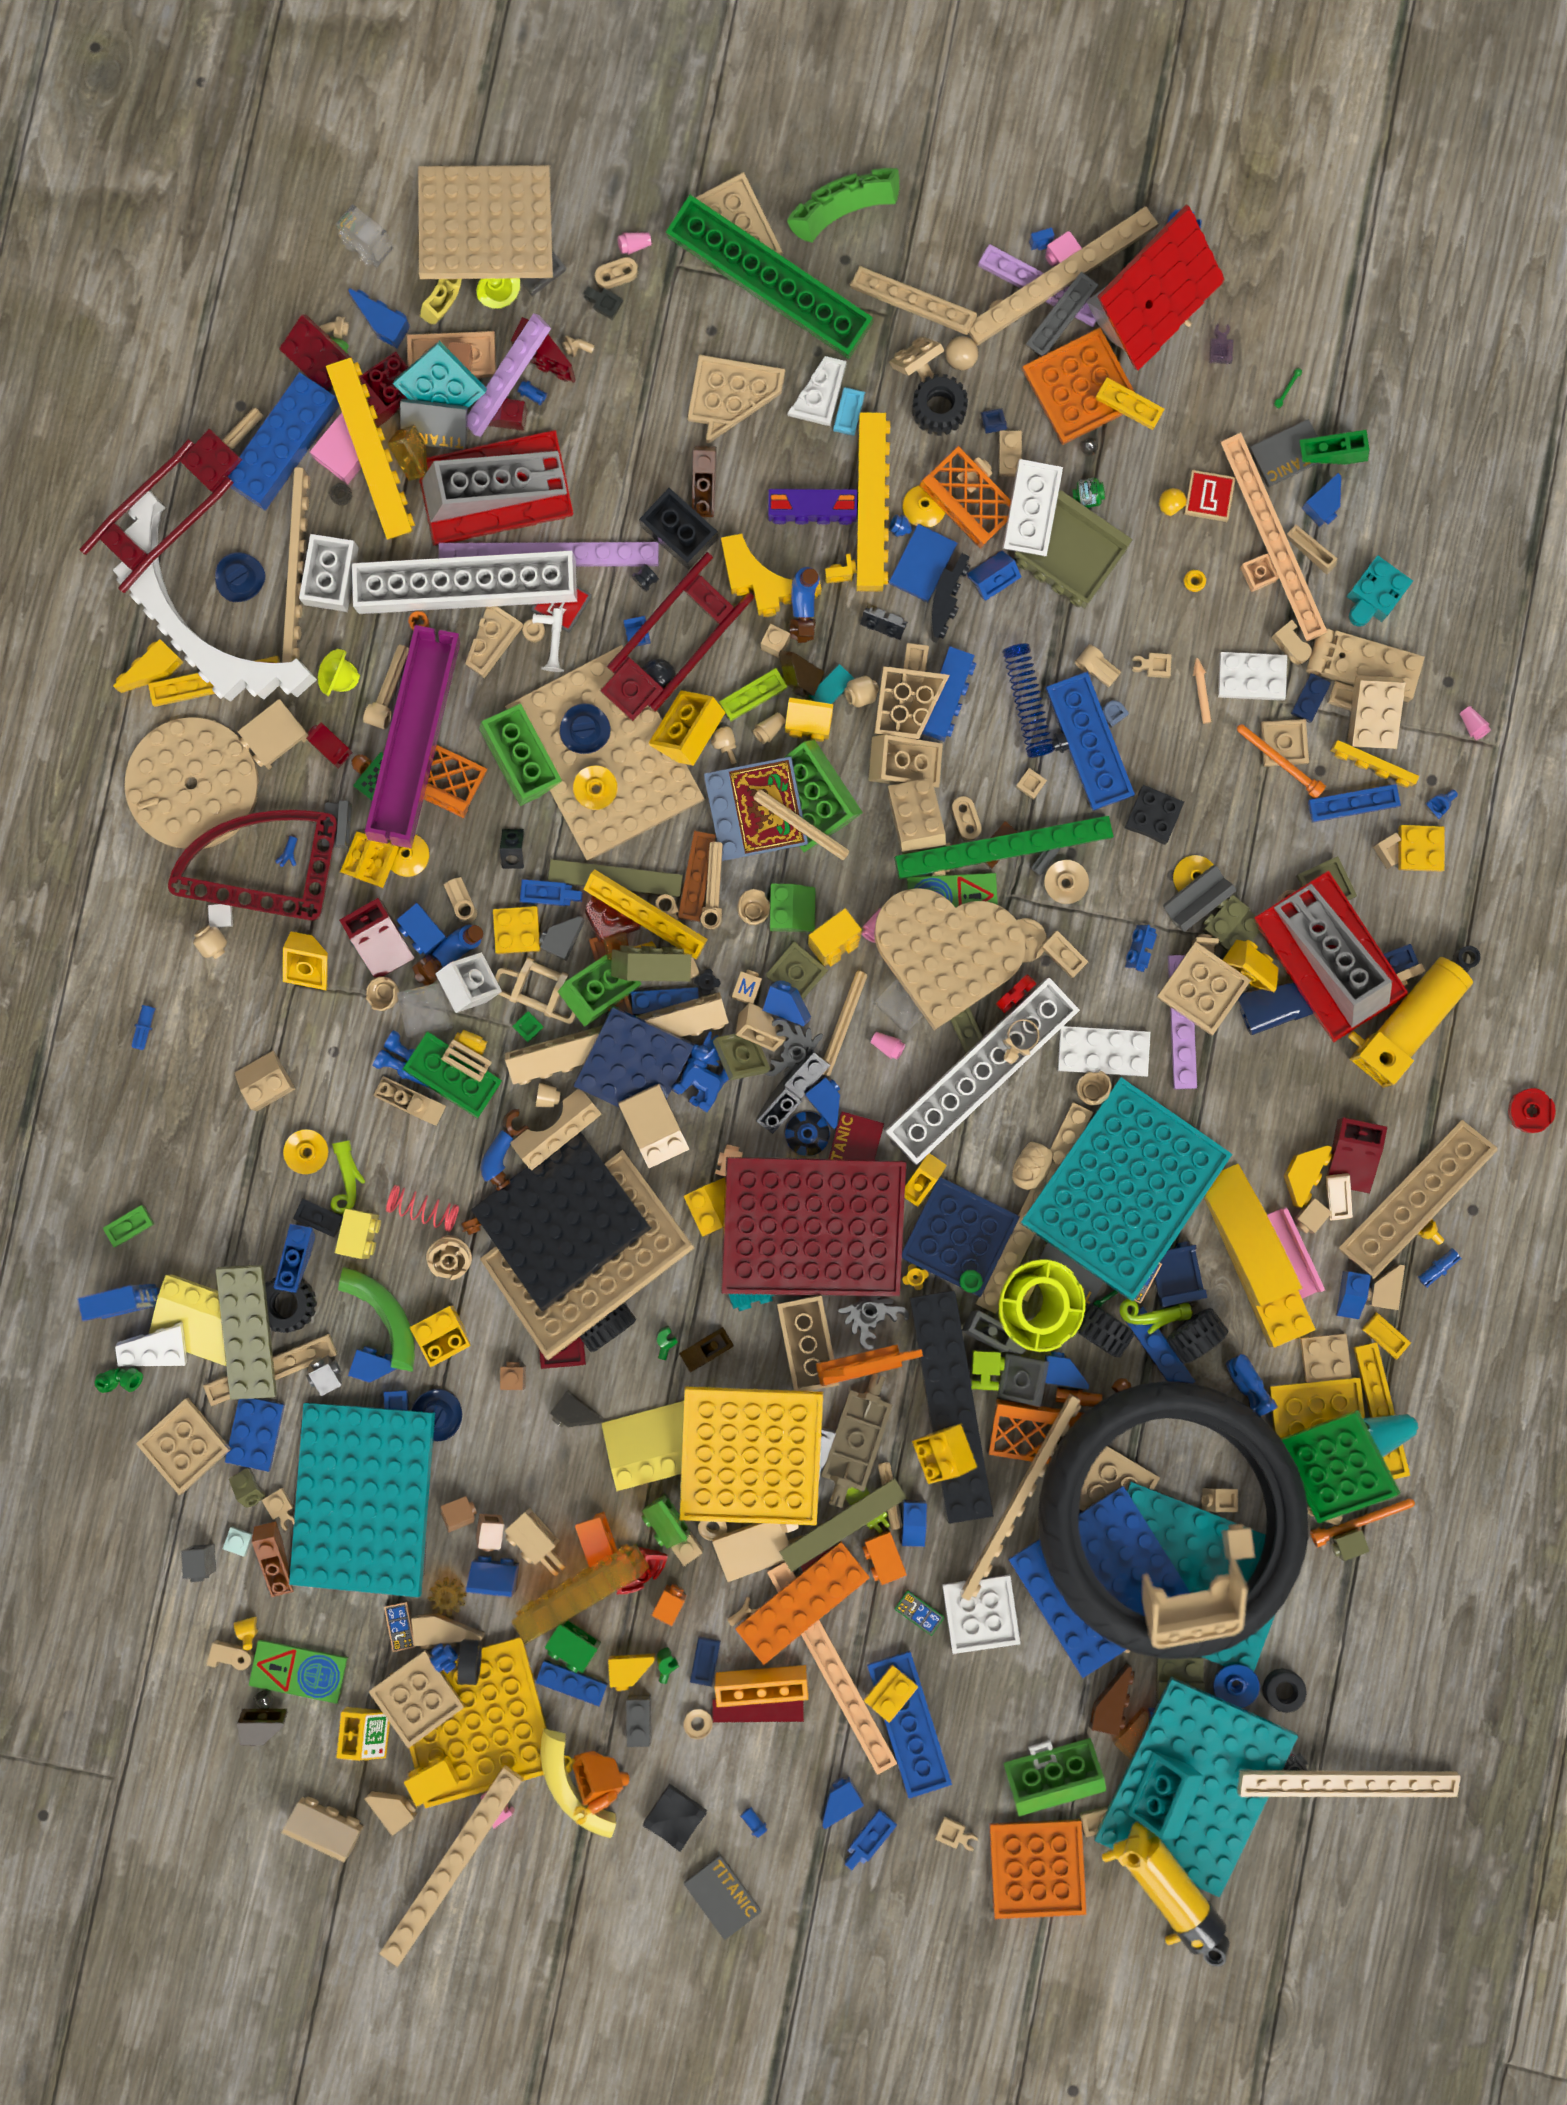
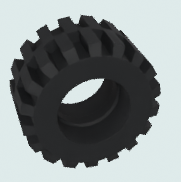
M934 374L933 379L930 376L926 377L925 382L921 381L918 389L914 392L912 414L915 416L914 421L916 424L920 423V429L923 431L928 429V434L931 435L933 432H937V436H941L942 432H945L946 435L951 434L952 429L956 431L959 428V424L962 425L966 416L968 406L966 389L963 390L961 382L956 383L955 377L952 376L951 379H948V374H943V377H939V374ZM942 396L952 403L953 408L947 413L938 414L928 407L927 402L933 397Z
M276 1277L271 1281H267L265 1288L271 1330L288 1333L304 1328V1325L309 1324L311 1316H314L316 1312L314 1307L317 1306V1301L314 1302L315 1292L310 1290L312 1287L306 1284L305 1280L301 1279L297 1292H292L298 1302L297 1310L293 1316L284 1318L278 1314L275 1308L276 1297L283 1290L274 1289Z
M623 1302L579 1337L590 1352H595L633 1325L636 1318L625 1302Z
M1086 1304L1084 1318L1077 1333L1110 1355L1120 1358L1135 1336L1134 1332L1097 1306Z
M1209 1308L1197 1313L1177 1327L1168 1336L1166 1342L1180 1361L1185 1364L1198 1359L1213 1349L1226 1337L1229 1330L1213 1308Z

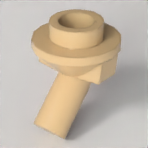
M337 317L336 322L326 323L319 327L325 333L334 331V337L342 339L343 335H348L349 322H345V317Z
M565 336V341L562 342L565 353L567 355L570 354L572 357L576 356L578 348L592 353L594 349L593 344Z

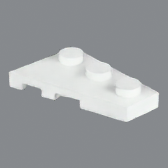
M825 356L805 389L802 390L798 400L789 410L788 416L830 426L846 361Z
M183 1322L167 1329H158L154 1333L145 1336L139 1335L117 1342L115 1346L118 1366H185L187 1363Z

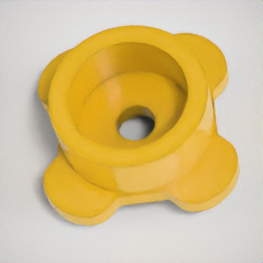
M911 1264L908 1266V1272L902 1278V1281L905 1285L910 1284L914 1286L915 1290H921L925 1278H928L929 1274L928 1271L921 1270L916 1265Z

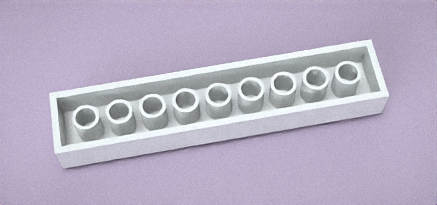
M572 551L352 563L353 607L359 614L577 602L576 558Z
M1046 978L884 1132L917 1165L1080 1010L1050 978ZM1023 1019L1032 1021L1039 1030L1038 1043L1032 1049H1029L1030 1055L1023 1056L1018 1053V1059L1013 1064H1009L1003 1060V1056L1006 1050L1011 1047L1005 1045L1003 1040L1007 1039V1031L1010 1025ZM1019 1021L1011 1027L1009 1036L1014 1046L1019 1049H1028L1035 1043L1037 1032L1031 1023Z

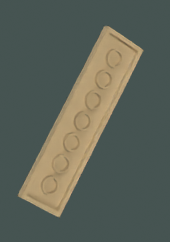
M1461 1120L1339 1247V1250L1365 1273L1371 1275V1278L1375 1279L1497 1152V1147Z

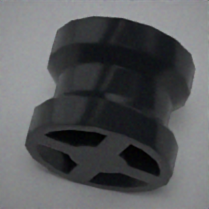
M646 564L641 566V570L638 573L632 575L633 580L645 592L650 589L652 583L659 581L658 576Z

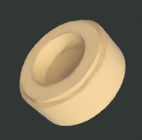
M529 619L524 623L522 631L528 641L538 642L544 637L545 628L543 623H533V619Z

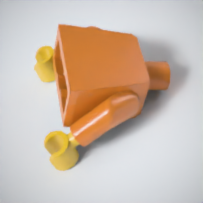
M596 1751L575 1755L573 1759L564 1755L567 1773L569 1774L573 1767L583 1805H588L586 1808L579 1806L574 1810L573 1816L580 1813L584 1815L577 1819V1824L581 1825L586 1822L588 1814H596L617 1799V1794L623 1789V1786L628 1785L629 1775L627 1772H619L615 1759L605 1757Z

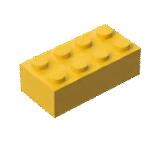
M845 908L809 935L808 947L824 967L828 964L832 967L841 960V955L847 951L849 954L859 947L862 929Z

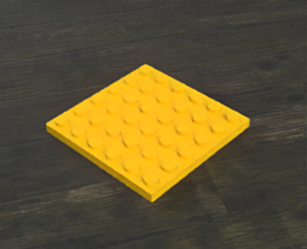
M685 1387L680 1520L817 1525L823 1392Z
M523 1636L482 1647L481 1668L477 1685L458 1683V1659L455 1661L456 1667L449 1673H446L444 1669L441 1671L465 1707L413 1744L409 1749L414 1768L420 1767L423 1769L429 1766L427 1762L439 1755L442 1759L448 1755L460 1781L456 1786L424 1803L425 1808L488 1791L505 1765L523 1777L524 1780L544 1775L541 1764V1739L543 1729H547Z

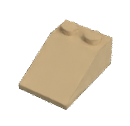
M885 734L872 737L869 781L900 784L932 777L934 788H939L943 744Z
M659 1084L618 1102L648 1168L689 1150L686 1139Z

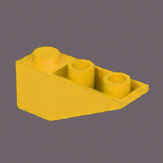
M159 639L148 646L147 652L142 657H138L133 661L131 668L126 673L118 676L113 687L120 693L169 678L184 662Z

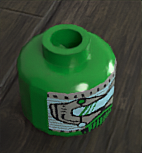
M1098 478L1079 480L1077 488L1072 489L1073 499L1086 508L1100 506L1102 500H1105L1104 484Z

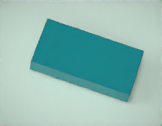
M839 664L819 684L815 695H809V697L815 702L833 704L844 693L848 682L855 678Z

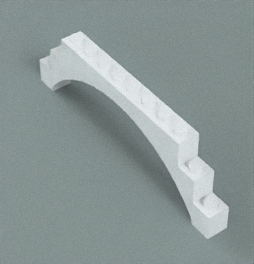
M150 490L127 512L135 522L125 530L147 554L158 545L161 512L165 509L163 504ZM159 557L152 562L129 588L132 592L130 594L131 598L137 604L142 603L145 606L143 610L151 620L155 618L158 621V629L165 636L169 634L172 637V645L178 651L183 650L186 653L184 657L192 667L197 666L199 668V676L206 683L210 681L213 684L212 690L220 699L225 697L227 700L232 701L245 688L254 697L258 695L265 699L278 686L286 694L292 693L298 697L317 680L297 658L292 662L286 663L255 662L226 654L201 640L176 611L163 582ZM123 562L113 569L118 576L116 580L120 585L132 572Z

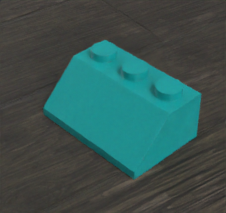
M1153 1752L1128 1814L1161 1839L1178 1838L1204 1775L1184 1762L1158 1752Z

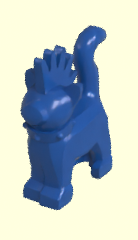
M712 1032L707 1034L702 1046L694 1044L691 1058L687 1059L688 1064L685 1066L680 1082L673 1084L671 1087L672 1091L678 1095L682 1094L690 1085L696 1087L698 1094L692 1096L688 1102L695 1107L698 1106L705 1113L710 1110L718 1092L724 1083L729 1080L725 1069L720 1074H715L706 1069L708 1067L707 1064L719 1066L716 1060H721L713 1043L718 1035L711 1039Z

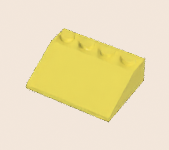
M166 1275L157 1298L149 1334L154 1333L158 1329H167L183 1322L186 1352L226 1366L218 1291L175 1275Z
M684 1401L601 1423L617 1491L682 1474Z

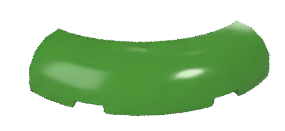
M898 168L871 170L872 174L857 176L855 173L821 187L812 193V198L804 205L800 203L787 219L791 230L802 240L813 243L825 227L850 212L874 205L895 204L899 193L900 180Z
M343 1267L338 1290L366 1301L375 1309L389 1331L392 1348L391 1367L413 1372L415 1361L414 1337L410 1329V1323L401 1305L383 1285L373 1278L356 1270Z

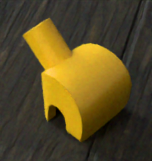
M1432 1219L1417 1234L1424 1239L1431 1238L1437 1245L1442 1244L1444 1238L1437 1232L1436 1222Z
M256 1617L234 1622L236 1636L243 1641L244 1650L252 1649V1639L258 1633Z

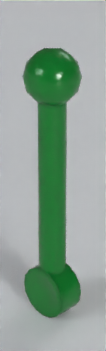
M1300 368L1294 370V375L1279 399L1275 400L1274 406L1276 408L1283 406V400L1297 377L1302 375Z
M1114 1290L1101 1300L1094 1302L1093 1305L1100 1308L1103 1303L1119 1292Z

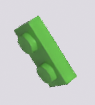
M141 1205L105 1226L103 1230L113 1247H118L155 1224L145 1206Z

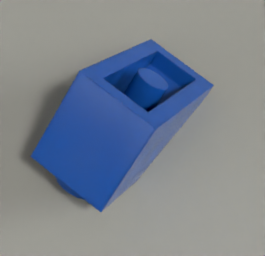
M1338 473L1302 507L1304 512L1319 527L1325 522L1329 525L1338 516L1336 512L1340 508L1341 475Z
M782 980L776 981L770 986L763 1011L804 1027L810 1021L811 1015L798 989L792 987L789 982Z
M824 1078L807 1092L805 1096L834 1130L838 1122L840 1101L838 1091L840 1087L833 1079L828 1081L827 1078Z
M1348 1271L1342 1272L1336 1316L1360 1319L1368 1298L1371 1275Z
M1051 1351V1355H1045L1044 1361L1049 1362L1045 1383L1089 1389L1088 1382L1069 1358L1064 1357L1065 1353Z
M903 1500L902 1546L925 1547L926 1501Z
M842 1777L832 1783L833 1787L829 1790L822 1818L824 1829L864 1806V1801L850 1777L846 1779Z

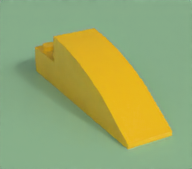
M1236 1164L1222 1170L1204 1196V1199L1269 1347L1275 1348L1316 1329L1298 1291L1303 1288L1295 1270L1240 1165Z

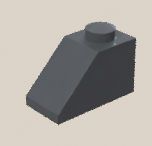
M579 916L550 927L548 932L544 931L539 941L542 944L540 948L567 961L584 925V918Z

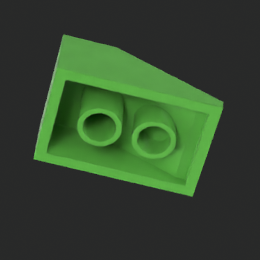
M612 951L565 981L558 990L559 995L584 1027L602 1016L612 1006H615L642 984L640 981H627L611 976Z
M666 1493L643 1508V1515L641 1517L648 1527L652 1526L656 1534L654 1537L660 1546L665 1545L668 1549L688 1539L690 1529L684 1520H680V1514Z

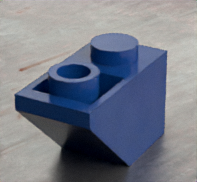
M364 1346V1349L356 1350L348 1376L370 1383L397 1369L391 1367V1354L385 1353V1356L376 1354V1349Z

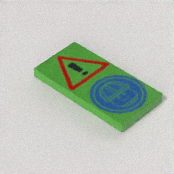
M996 873L907 878L908 889L921 888L937 892L948 899L955 908L973 901H985L998 905Z
M259 1639L249 1686L338 1704L348 1657Z

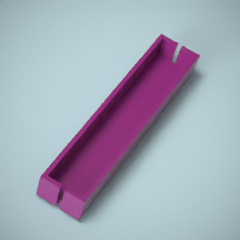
M418 625L414 627L365 828L367 839L370 841L388 844V840H391L392 845L412 849L460 648L458 633L439 630L440 642H436L435 629Z

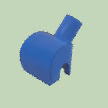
M1455 790L1449 791L1446 795L1439 794L1427 801L1426 805L1440 819L1450 809L1451 801L1458 794Z

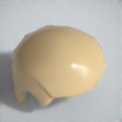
M958 336L952 339L945 348L946 361L955 370L964 371L971 368L978 359L976 343L967 336Z
M757 889L747 890L739 898L737 912L745 923L758 925L769 917L771 903L763 891Z
M377 977L371 980L366 990V1000L373 1010L386 1011L393 1008L400 996L397 984L389 977Z
M1089 1071L1078 1080L1076 1090L1078 1097L1086 1104L1099 1105L1108 1099L1112 1085L1110 1078L1103 1071L1097 1073Z

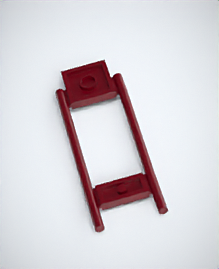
M208 429L196 444L187 439L166 463L105 519L79 550L87 555L98 541L101 540L132 570L118 587L125 594L152 562L231 487L234 482L228 475L242 459L211 429ZM181 462L212 494L147 554L115 522Z
M708 552L686 574L622 650L606 666L614 675L599 691L631 721H634L647 705L656 712L725 630L755 598L753 594L747 593L733 607L715 588L700 576L699 573L713 559V556ZM685 591L719 625L665 689H662L628 655L682 592Z

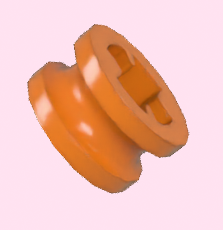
M416 611L409 616L408 622L413 631L416 625L414 620H419L420 617H422L424 624H419V626L429 628V619L425 613Z

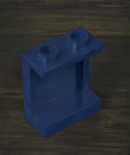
M1189 1241L1177 1243V1248L1169 1249L1160 1261L1162 1265L1154 1279L1161 1307L1207 1298L1206 1289H1203L1195 1250L1197 1247L1196 1245H1190Z

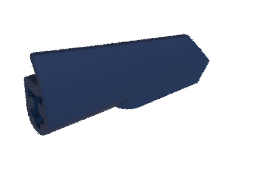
M1295 983L1277 986L1275 992L1262 989L1243 993L1238 998L1242 1007L1240 1012L1250 1035L1313 1014L1312 1009L1297 989Z

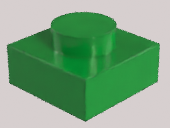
M529 1011L512 1026L528 1043L545 1028Z

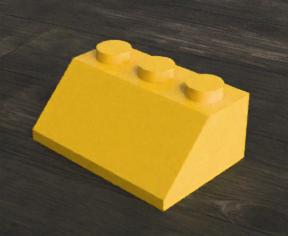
M681 690L648 744L678 763L694 766L726 712L713 696Z

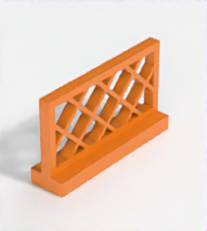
M959 446L928 474L919 485L980 549L1007 523L1008 515L998 516V504H1006L1010 508L1011 500ZM956 454L964 460V468H952V458ZM939 471L948 472V483H940L934 476ZM952 472H964V484L952 483ZM967 472H975L979 476V484H967ZM952 487L964 488V499H955L952 496ZM967 488H979V500L967 499ZM982 488H991L994 491V500H982ZM967 503H979V515H970L967 512ZM982 504H994V516L982 515ZM982 519H994V529L990 533L982 527Z
M436 745L435 751L438 752L440 759L434 760L432 766L442 763L445 773L433 776L430 770V778H428L424 800L464 818L487 772V768ZM452 759L458 761L460 768L448 772L445 762ZM475 769L480 774L477 779L468 781L465 771ZM462 772L465 783L453 786L450 776ZM447 777L450 787L445 789L438 788L435 780ZM467 786L469 795L465 801L457 797L455 790Z
M897 1344L816 1363L820 1386L902 1367V1361L922 1357L923 1354L922 1350L899 1352Z
M996 1399V1410L988 1454L1032 1462L1035 1458L1032 1454H1037L1042 1443L1034 1447L1028 1438L1039 1431L1045 1439L1046 1435L1041 1429L1047 1424H1053L1061 1409ZM1078 1412L1076 1417L1071 1416L1068 1425L1072 1427L1084 1413ZM999 1417H1009L1013 1425L1003 1431L998 1425ZM1026 1420L1032 1421L1036 1428L1025 1435L1019 1425ZM1017 1428L1023 1437L1012 1444L1006 1434ZM1001 1437H1004L1010 1445L1003 1451L994 1450L995 1442ZM1026 1440L1032 1450L1027 1454H1020L1015 1447ZM1051 1456L1048 1458L1045 1464H1049L1052 1458Z

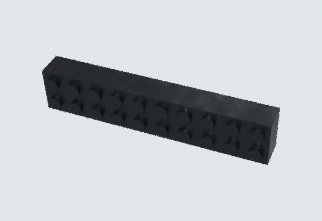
M955 1290L909 1297L918 1350H922L923 1354L919 1358L932 1433L961 1424L977 1468L961 1476L940 1481L947 1522L952 1524L993 1517Z

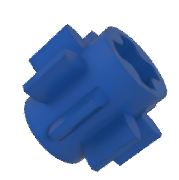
M440 1643L432 1649L431 1653L433 1656L430 1657V1662L438 1672L444 1669L446 1673H449L456 1667L455 1661L458 1659V1655L451 1645L448 1644L444 1647Z

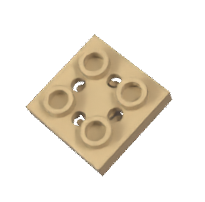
M920 337L914 340L912 346L906 350L898 351L889 363L894 370L908 376L917 370L921 381L924 383L926 377L930 376L933 379L934 376L928 362L944 352L941 343L926 337Z

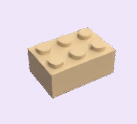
M1355 676L1347 739L1351 746L1397 749L1406 684L1400 677Z
M932 777L888 786L889 802L902 855L946 847L945 830Z

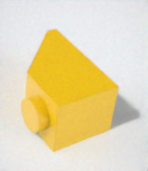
M930 1153L926 1155L905 1185V1199L918 1207L947 1165Z
M655 1653L610 1656L608 1659L610 1687H615L616 1691L628 1690L629 1686H633L653 1664Z

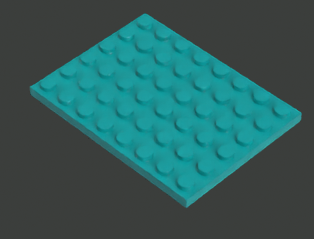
M1121 1077L1110 1092L1108 1099L1100 1106L1020 1223L1126 1298L1134 1301L1233 1154Z
M303 1403L289 1585L421 1597L435 1413Z
M1129 1482L1126 1491L1191 1594L1210 1590L1211 1582L1217 1576L1229 1575L1230 1559L1225 1558L1222 1530H1229V1525L1238 1523L1134 1482ZM1251 1529L1254 1557L1235 1559L1245 1584L1260 1560L1266 1534ZM1274 1617L1259 1631L1236 1646L1203 1656V1658L1223 1666L1241 1664L1255 1671Z
M1170 1677L1100 1823L1097 1834L1094 1836V1841L1113 1849L1115 1843L1129 1837L1132 1825L1138 1821L1128 1813L1153 1752H1158L1184 1762L1204 1775L1179 1837L1172 1839L1160 1838V1840L1197 1888L1220 1898L1269 1798L1240 1797L1237 1792L1240 1771H1282L1298 1738L1297 1733L1176 1678Z

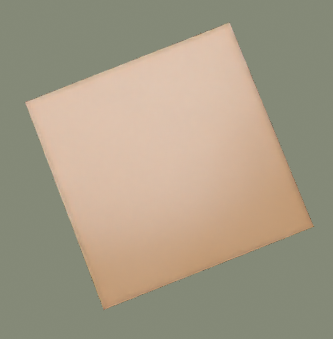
M1268 553L1243 563L1240 567L1251 592L1277 582L1279 579Z

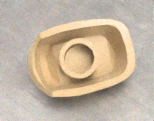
M1029 1142L1022 1150L1013 1168L1012 1179L1015 1185L1026 1190L1041 1187L1050 1170L1053 1158L1052 1151L1042 1144Z

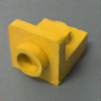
M846 554L845 567L835 564L825 569L826 583L852 581L853 573H856V562L851 560L850 554Z

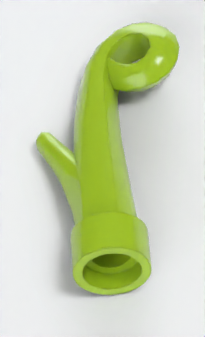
M350 1140L332 1144L347 1194H339L332 1198L331 1208L337 1214H344L345 1209H353L356 1201L355 1178L360 1183H365V1179L354 1163ZM340 1199L347 1202L343 1208L337 1206V1202Z
M1126 1299L1119 1308L1121 1317L1130 1324H1153L1147 1331L1149 1334L1170 1322L1188 1320L1192 1317L1191 1307L1188 1302L1138 1315L1139 1308L1135 1300ZM1128 1306L1132 1307L1131 1314H1128Z

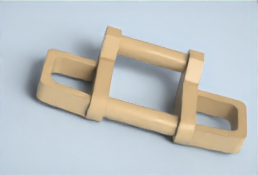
M529 957L520 972L506 968L498 969L495 976L497 983L502 973L518 977L512 994L502 990L498 995L510 999L509 1001L513 1003L519 1002L541 1011L549 1018L553 1017L568 1024L574 1022L576 1015L573 1012L570 1018L554 1012L560 998L558 990L568 980L569 974L565 972L559 973L535 963V960ZM531 970L558 981L548 1005L521 994Z

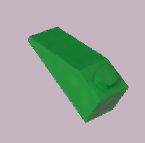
M1367 430L1299 441L1302 462L1353 464L1368 461L1370 452Z

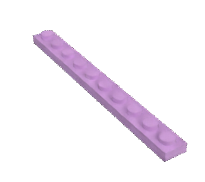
M658 542L439 543V558L572 551L576 558V566H642L643 564L659 566Z

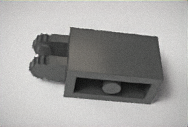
M978 1310L970 1312L962 1332L999 1352L1009 1351L1014 1354H1023L1026 1351V1348L1015 1343L1007 1335L999 1321Z

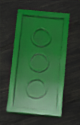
M427 1031L402 1070L478 1119L502 1080L487 1071L481 1082L444 1062L441 1058L449 1045ZM449 1054V1058L479 1075L480 1071Z

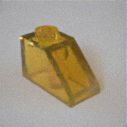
M415 425L397 430L387 443L408 481L424 477L428 471L426 447Z

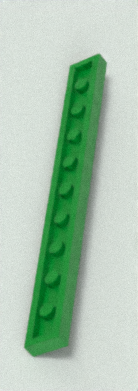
M1109 816L898 855L894 857L898 879L1112 839L1114 836Z

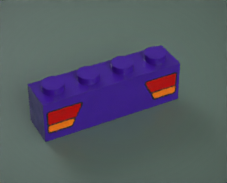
M769 489V521H773L774 524H785L786 521H794L800 525L808 524V522H817V524L821 525L830 524V522H839L842 525L852 524V522H856L857 490Z

